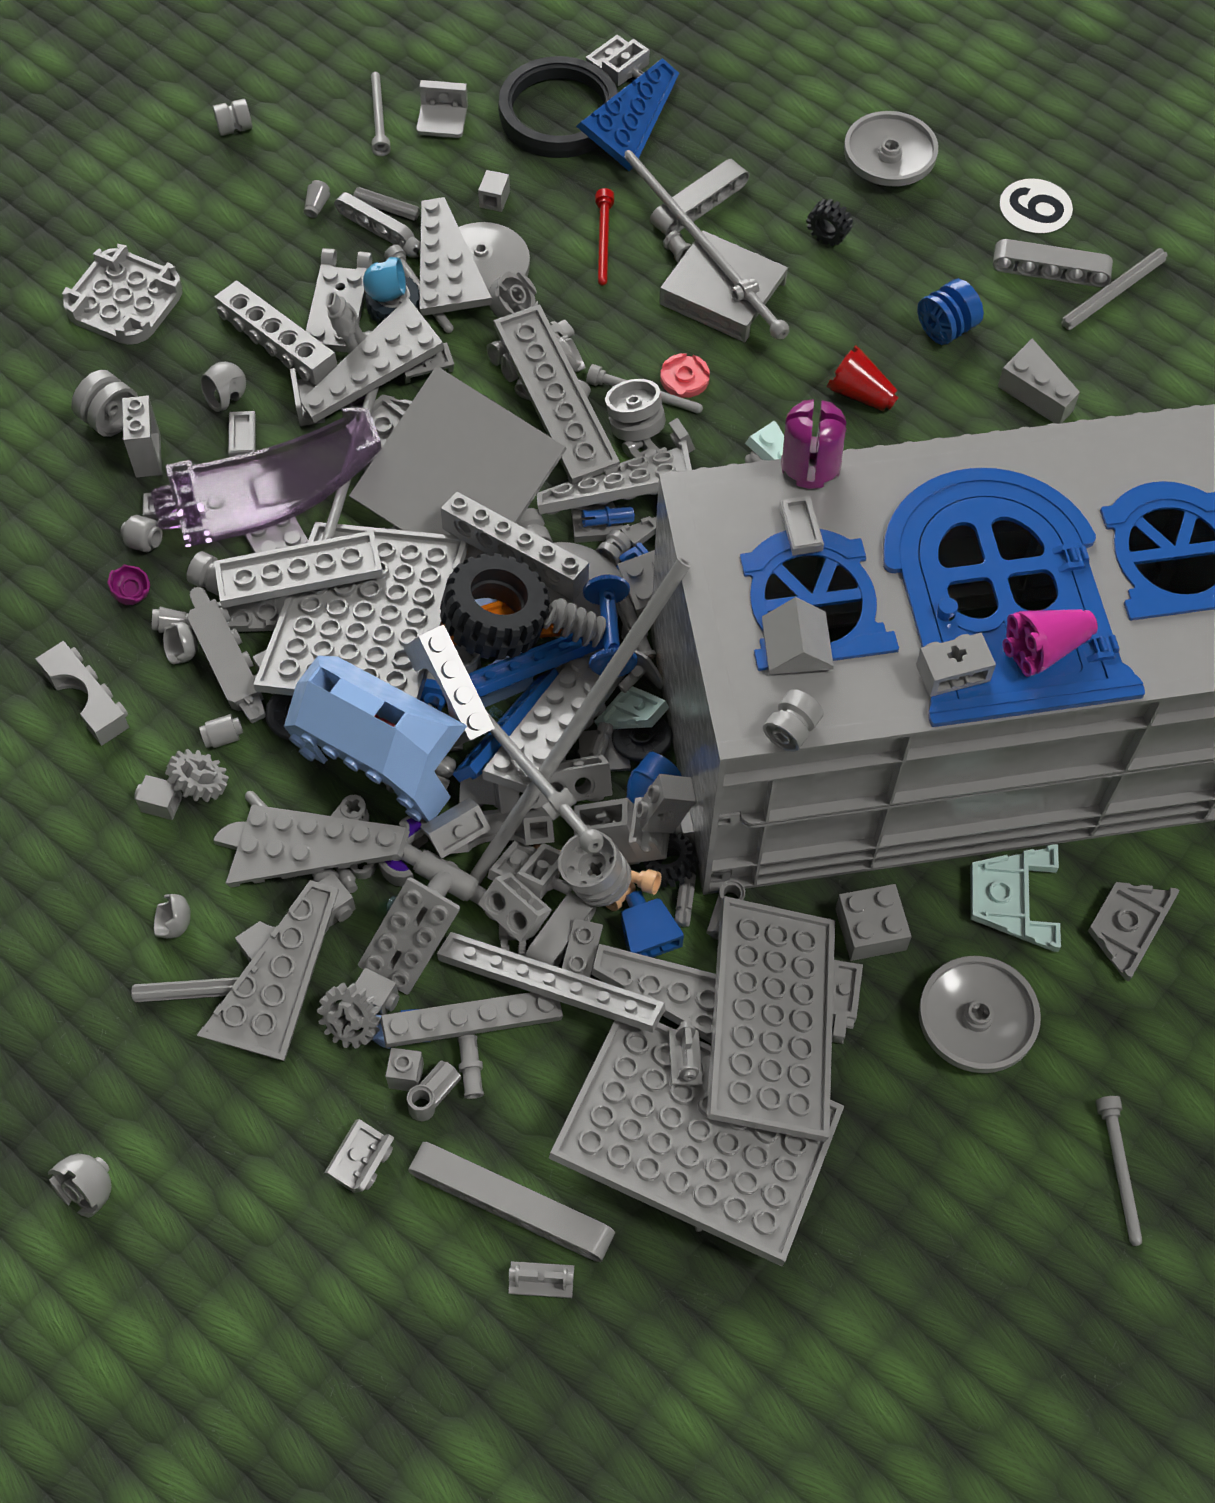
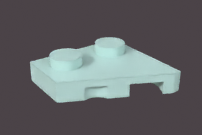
M773 421L751 435L745 444L762 460L781 459L784 435L778 424Z
M632 686L626 693L621 691L594 722L597 727L600 722L610 723L613 729L653 727L668 710L669 706L665 700Z

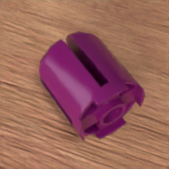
M814 399L804 400L788 412L786 417L781 468L782 473L784 474L785 471L789 477L796 480V485L808 489L822 488L825 482L832 480L836 475L838 478L841 471L846 419L839 408L833 403L821 400L817 437L812 436ZM809 459L816 460L815 465H809Z

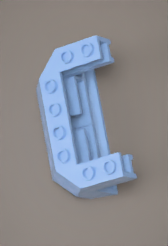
M318 655L296 684L284 727L291 735L289 740L301 748L299 753L310 761L316 759L325 764L327 758L318 748L320 746L322 751L332 759L339 757L344 760V764L356 772L361 769L366 772L365 775L373 782L380 784L382 781L391 786L398 795L397 801L407 808L405 812L408 816L418 822L421 819L428 822L437 817L450 799V795L434 771L466 729L467 725L338 656ZM375 714H377L380 718H384V719L388 720L389 722L395 724L396 726L393 727V726H391V725H389V724L383 722L382 720H380V719L374 717Z

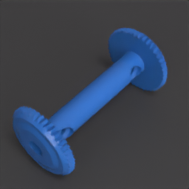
M610 574L592 578L584 585L582 590L583 597L587 601L600 605V616L606 619V628L602 636L604 650L601 649V651L596 652L589 659L591 670L598 675L602 674L620 647L616 603L623 601L630 593V585L625 579ZM633 653L618 677L628 674L636 667L638 659L635 653Z

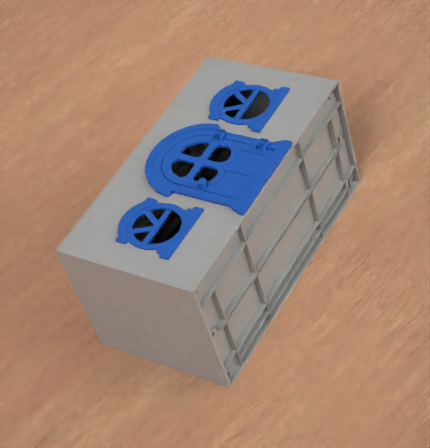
M1215 404L1194 405L1180 409H1164L1149 413L1138 412L1132 415L1108 416L1101 419L1078 420L1061 424L1051 423L1046 426L1021 427L1006 431L995 430L989 433L964 434L958 437L934 438L919 442L908 441L902 444L877 445L863 449H847L843 451L839 477L837 478L836 475L832 480L825 482L822 488L808 489L797 486L796 480L789 477L785 471L784 474L782 473L781 459L759 460L752 463L729 464L713 468L702 467L696 470L671 471L659 474L652 596L678 557L686 559L691 564V567L652 624L650 635L653 650L657 654L655 657L657 670L663 680V687L661 689L663 700L669 706L666 715L672 731V744L677 768L683 777H691L696 798L695 804L690 809V815L694 829L693 848L698 859L697 868L703 895L719 893L721 885L728 880H737L747 889L1215 821ZM809 459V465H815L816 460ZM811 496L824 548L823 551L792 555L780 510V500ZM797 597L826 612L828 629L856 626L843 638L830 643L834 664L833 670L769 674L762 616ZM1057 598L1051 606L1044 610L1080 609L1083 611L1089 610L1094 614L1098 625L1096 634L1039 674L1030 677L1025 676L1013 657H1008L1003 650V640L1007 639V617L1019 611H1029L1018 606V603ZM998 607L993 615L984 619L971 618L958 612ZM982 633L996 663L991 681L930 697L916 666L920 649L932 642L943 643L954 640L963 634L974 635ZM797 689L813 697L822 707L824 714L812 731H808V738L800 749L796 752H789L770 741L763 731V725L773 712H779L778 705L788 691Z

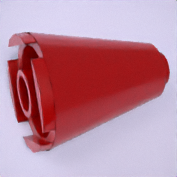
M856 345L853 350H850L835 371V378L833 380L830 379L826 386L831 391L884 411L886 407L890 410L899 398L895 395L898 390Z

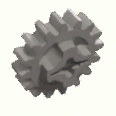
M186 749L184 754L177 751L176 755L171 757L165 772L169 776L168 783L176 784L174 790H182L184 797L188 795L193 796L194 801H198L199 797H202L205 802H208L210 797L216 800L219 794H223L229 776L224 775L226 768L218 767L219 760L212 761L210 754L206 756L201 755L199 750L195 754H192L189 749Z
M341 983L338 987H332L320 999L319 1002L322 1006L317 1009V1013L323 1015V1018L318 1021L319 1024L327 1026L324 1032L325 1035L332 1033L334 1035L333 1042L336 1043L338 1040H342L344 1048H347L351 1043L354 1048H358L361 1044L366 1045L380 1030L377 1026L381 1023V1018L376 1016V1014L381 1009L372 1005L375 997L367 998L365 996L367 989L363 988L359 992L354 983L348 988L345 983ZM337 1000H342L339 1004H335Z

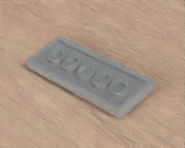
M374 530L214 561L222 608L383 577Z

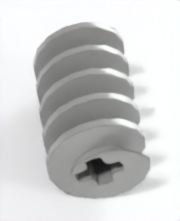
M562 598L555 599L548 608L547 618L543 623L544 629H548L551 624H554L553 633L555 634L563 628L562 636L564 638H567L572 632L573 642H577L580 637H583L582 646L586 647L590 641H592L593 648L598 645L606 628L605 617H596L594 612H587L583 607L577 608L574 603L567 604V601Z

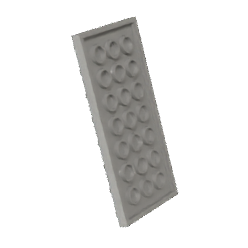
M726 896L722 899L720 906L707 1119L822 1142L829 1138L835 920Z

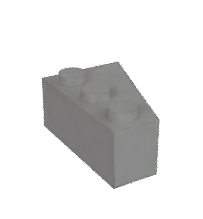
M1033 338L1003 367L998 384L1000 389L1057 424L1063 423L1074 411L1080 393Z

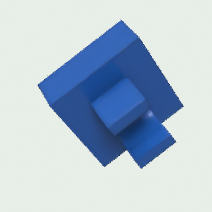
M426 679L420 701L426 704L430 703L432 706L437 707V710L442 711L446 703L444 694L436 680Z

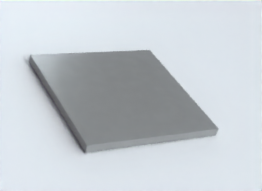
M436 366L349 496L404 531L452 535L442 529L441 507L456 492L517 524L566 451V447ZM469 544L464 560L472 556L476 559L477 555L486 553Z

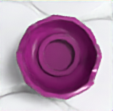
M124 564L116 570H111L109 574L108 588L111 596L118 603L134 605L147 597L150 590V581L147 574L139 567Z

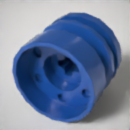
M959 278L948 282L938 291H934L929 296L922 298L917 308L922 328L933 341L941 345L952 342L955 338L960 337L962 333L968 332L979 325L984 315L983 305L977 292L969 283Z

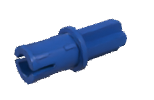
M605 506L604 509L582 510V518L592 517L590 520H582L583 527L598 525L610 527L611 524L632 523L635 514L632 507L610 509L608 506Z

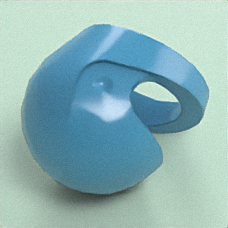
M389 257L387 261L383 263L376 262L366 269L363 276V286L366 293L372 299L379 302H389L405 294V273L399 257Z

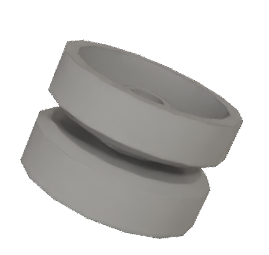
M98 370L89 374L78 385L72 397L71 407L77 417L89 424L102 436H113L123 430L122 398L138 397L137 392L121 382L120 379L108 370Z
M631 379L613 386L607 392L605 402L613 435L618 439L640 441L658 434L664 428L666 418L662 406L661 392L659 386L653 381Z

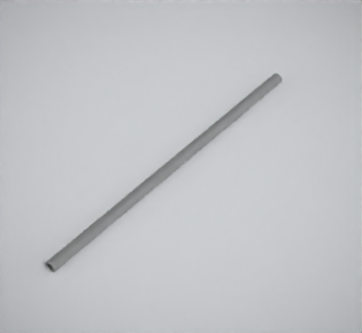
M682 557L677 558L539 768V772L547 781L550 780L690 569L691 564ZM532 781L469 874L477 879L478 885L481 884L489 869L493 866L540 795L541 791Z

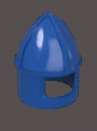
M648 752L637 768L631 772L627 785V798L634 804L635 798L644 797L649 786L653 784L659 774L682 775L678 768L668 759L658 753Z

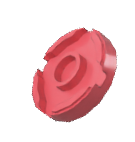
M677 354L671 356L663 363L660 382L663 388L671 395L690 398L699 395L707 388L710 370L706 362L698 356L693 355L691 357L687 356V354Z

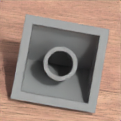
M795 597L762 616L769 674L833 670L834 664L825 611Z

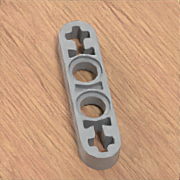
M342 193L334 202L340 214L390 243L400 245L402 249L406 241L410 237H414V234L406 225L349 193Z

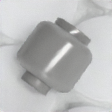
M133 515L121 526L123 542L129 548L150 552L161 543L163 533L159 524L154 519Z

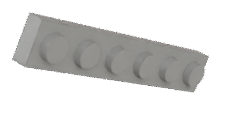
M530 992L381 1015L380 1021L385 1047L388 1048L559 1021L562 1019L563 1014L560 1001Z

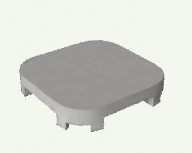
M117 244L118 248L108 249L103 252L99 248L93 253L95 261L72 289L65 287L62 295L66 314L70 321L77 326L116 342L127 345L143 342L156 331L179 301L182 295L180 276L176 272L175 266L169 262L162 266L129 253L127 245Z

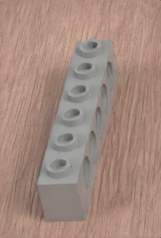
M237 280L214 296L217 304L216 311L223 320L227 319L239 332L243 331L255 344L259 343L271 356L278 357L287 368H295V371L298 372L304 381H310L316 386L337 366L335 352Z
M456 492L441 507L443 530L490 556L494 553L502 554V557L509 558L511 556L516 558V561L521 564L523 562L530 566L532 572L536 571L541 577L540 583L544 582L547 587L574 601L582 592L584 585L589 581V562L461 493Z

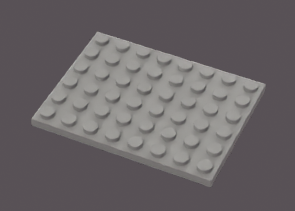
M315 522L307 543L322 540L327 523ZM337 524L333 538L374 530L383 577L287 595L254 681L255 691L293 696L297 682L318 655L338 656L420 700L429 671L424 668L415 672L403 647L418 636L441 626L440 605L448 577L458 564L463 563L469 543L454 535Z
M615 1020L550 1152L549 1159L775 1264L783 1266L844 1106L830 1100L829 1138L825 1142L707 1119L711 1046L699 1041L703 1085H672L668 1030L673 1028L658 1022L652 1033Z

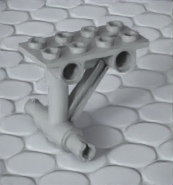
M406 842L401 859L414 866V872L430 882L425 886L411 877L406 880L359 961L358 966L362 969L367 968L395 982L397 989L408 995L460 910L459 905L445 898L447 892L463 901L471 900L478 904L487 890L479 886L476 878L459 869L454 862L441 859L429 850H423L422 852Z

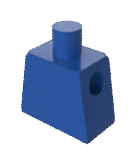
M634 891L626 896L630 908L621 912V925L627 951L653 958L683 947L684 934L661 899L646 902L641 891Z

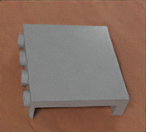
M702 231L743 280L756 279L759 284V292L755 294L764 305H766L779 285L785 286L788 267L721 239L716 235ZM696 240L660 287L661 305L743 342H746L750 336L751 324L759 314L748 300L744 301L742 299L737 302L733 299L731 288L735 287V285Z

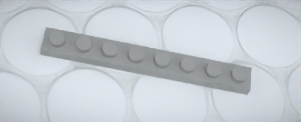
M450 932L437 953L438 960L652 1033L665 1011V1002Z

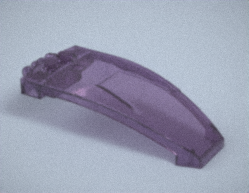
M342 408L343 418L300 437L254 452L193 466L191 460L165 465L170 485L154 488L151 492V498L155 501L153 502L155 514L159 518L157 522L159 528L168 530L181 527L185 546L190 547L256 532L291 519L314 507L353 478L382 449L381 440L369 408Z

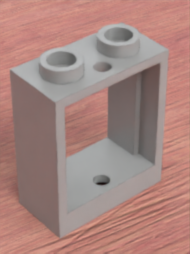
M149 396L122 398L123 440L135 476L162 475L161 435Z

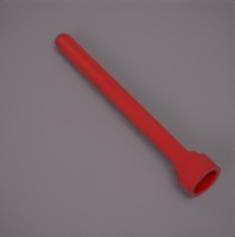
M607 188L599 189L595 196V203L600 209L598 284L601 286L607 283L609 209L614 205V192Z

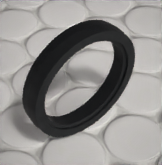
M545 57L520 66L504 81L499 94V117L504 132L517 146L532 154L549 158L575 157L599 147L598 144L583 132L565 136H553L536 132L520 122L513 111V105L518 95L527 87L548 79H570L584 83L594 89L605 104L618 92L612 79L601 68L585 60L573 57Z

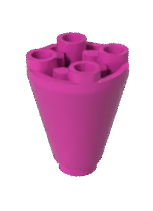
M1089 610L1019 611L1007 617V639L1003 640V650L1008 657H1013L1023 674L1030 677L1041 673L1089 640L1097 632V620Z

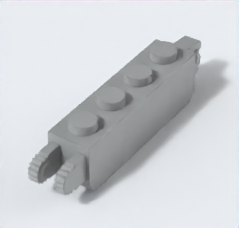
M194 587L189 595L195 608L189 611L187 618L231 708L237 711L242 710L251 723L265 718L266 714L262 704L264 698L261 692L255 691L253 685L257 674L253 676L249 669L254 666L247 651L241 652L238 645L243 642L236 628L230 630L227 622L231 621V618L226 608H219L216 599L210 601L203 588Z

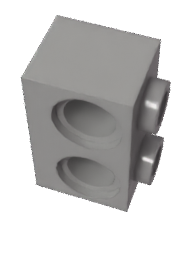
M510 872L496 877L478 903L485 910L489 918L497 921L506 929L510 937L519 942L533 937L552 911ZM501 896L504 898L505 904L502 902ZM522 914L526 919V923L522 919Z

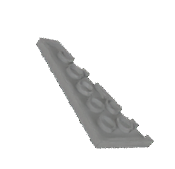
M686 440L678 442V447L669 451L665 447L656 450L657 454L652 457L639 456L622 462L620 465L604 470V474L593 478L592 475L583 477L577 484L563 483L538 492L537 505L539 514H556L561 510L571 508L582 509L587 505L597 503L603 505L613 500H629L639 495L658 494L659 474L671 471L692 470Z

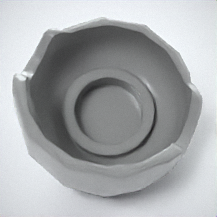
M568 335L558 338V341L576 373L585 369V364L573 340L567 338Z
M185 622L171 623V626L164 628V650L171 664H178L190 661L195 656L198 648V638L192 626Z
M167 894L164 895V898H167L169 901L157 905L154 932L156 937L177 938L185 932L190 924L191 910L183 896Z

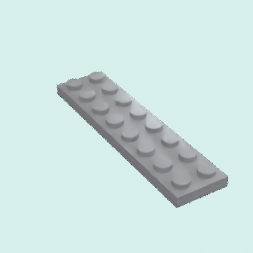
M539 304L495 319L494 327L547 435L566 447V451L560 458V461L571 483L580 482L583 477L592 475V477L604 473V470L620 465V461L541 305Z
M601 649L569 661L509 736L538 770L600 677V675L591 670L589 659L596 652L601 651ZM625 675L617 677V679L615 680V682L613 683V685L611 686V688L609 689V691L607 692V694L605 695V697L603 698V700L601 701V703L599 704V706L597 707V709L595 710V712L583 728L580 735L583 733V731L586 729V727L589 725V723L592 721V719L595 717V715L598 713V711L601 709V707L604 705V703L607 701V699L610 697V695L613 693V691L616 689V687L619 685V683L622 681ZM502 746L483 769L484 780L522 793L531 782V779Z

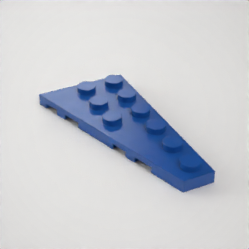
M662 58L581 121L576 127L630 171L633 167L625 159L624 153L630 150L639 158L679 72Z

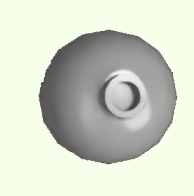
M507 271L498 277L489 289V294L492 298L490 308L498 318L538 305V301L535 302L534 296L537 294L535 286L528 277L520 272L515 274Z
M79 1153L70 1155L48 1171V1174L54 1175L49 1181L55 1192L68 1206L72 1200L82 1207L77 1212L82 1216L92 1217L103 1207L111 1192V1179L108 1174L109 1166L100 1157L93 1158L90 1155Z

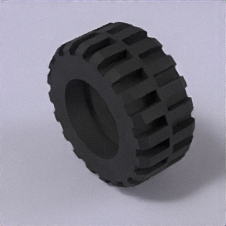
M487 553L479 554L476 559L472 556L464 560L463 563L458 564L449 575L440 605V618L449 636L454 637L453 641L459 647L463 645L466 647L467 652L480 654L481 658L489 659V657H495L496 660H504L506 656L514 658L520 656L521 652L526 653L532 648L533 644L537 643L543 629L544 620L549 612L550 597L547 594L548 590L545 583H540L541 577L536 571L532 572L530 566L523 562L521 564L516 561V558L511 556L509 558L502 557V554L494 553L492 556H488ZM480 598L499 600L508 605L514 611V614L499 615L491 613L479 606L475 600Z

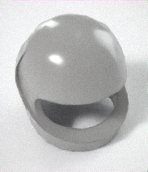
M226 361L218 362L202 375L201 388L209 406L216 412L224 411L228 408L230 399L238 401L243 396L246 389V377L237 365ZM216 389L218 390L220 396V403L216 400L214 396V392Z

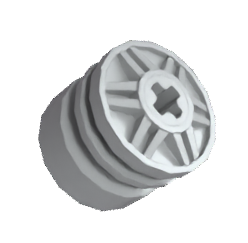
M602 832L600 833L604 839L603 847L596 853H587L582 850L579 843L580 837L577 834L570 838L562 847L558 857V869L563 879L576 893L578 898L587 905L601 907L618 901L626 893L631 882V868L626 858L618 850L612 839Z

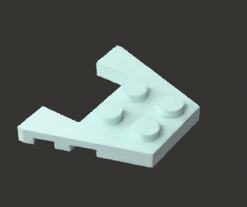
M1048 845L1045 849L1036 851L1030 849L1022 854L1009 857L1008 855L972 862L970 867L971 920L1051 951L1059 952L1061 948L1060 923L1030 921L1029 871L1056 873L1059 868L1058 845Z

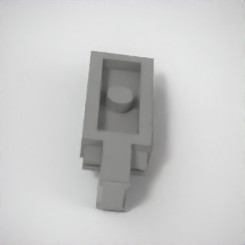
M834 960L832 1042L843 1044L846 1028L853 1029L857 1018L862 964Z

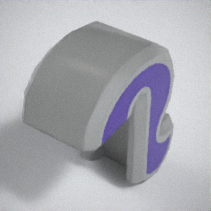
M407 816L400 821L399 825L406 827L410 831L407 843L419 849L429 839L421 829V826L426 821L421 819L418 822ZM402 859L377 863L383 877L395 886L403 887L409 877L413 878L412 872L403 863Z

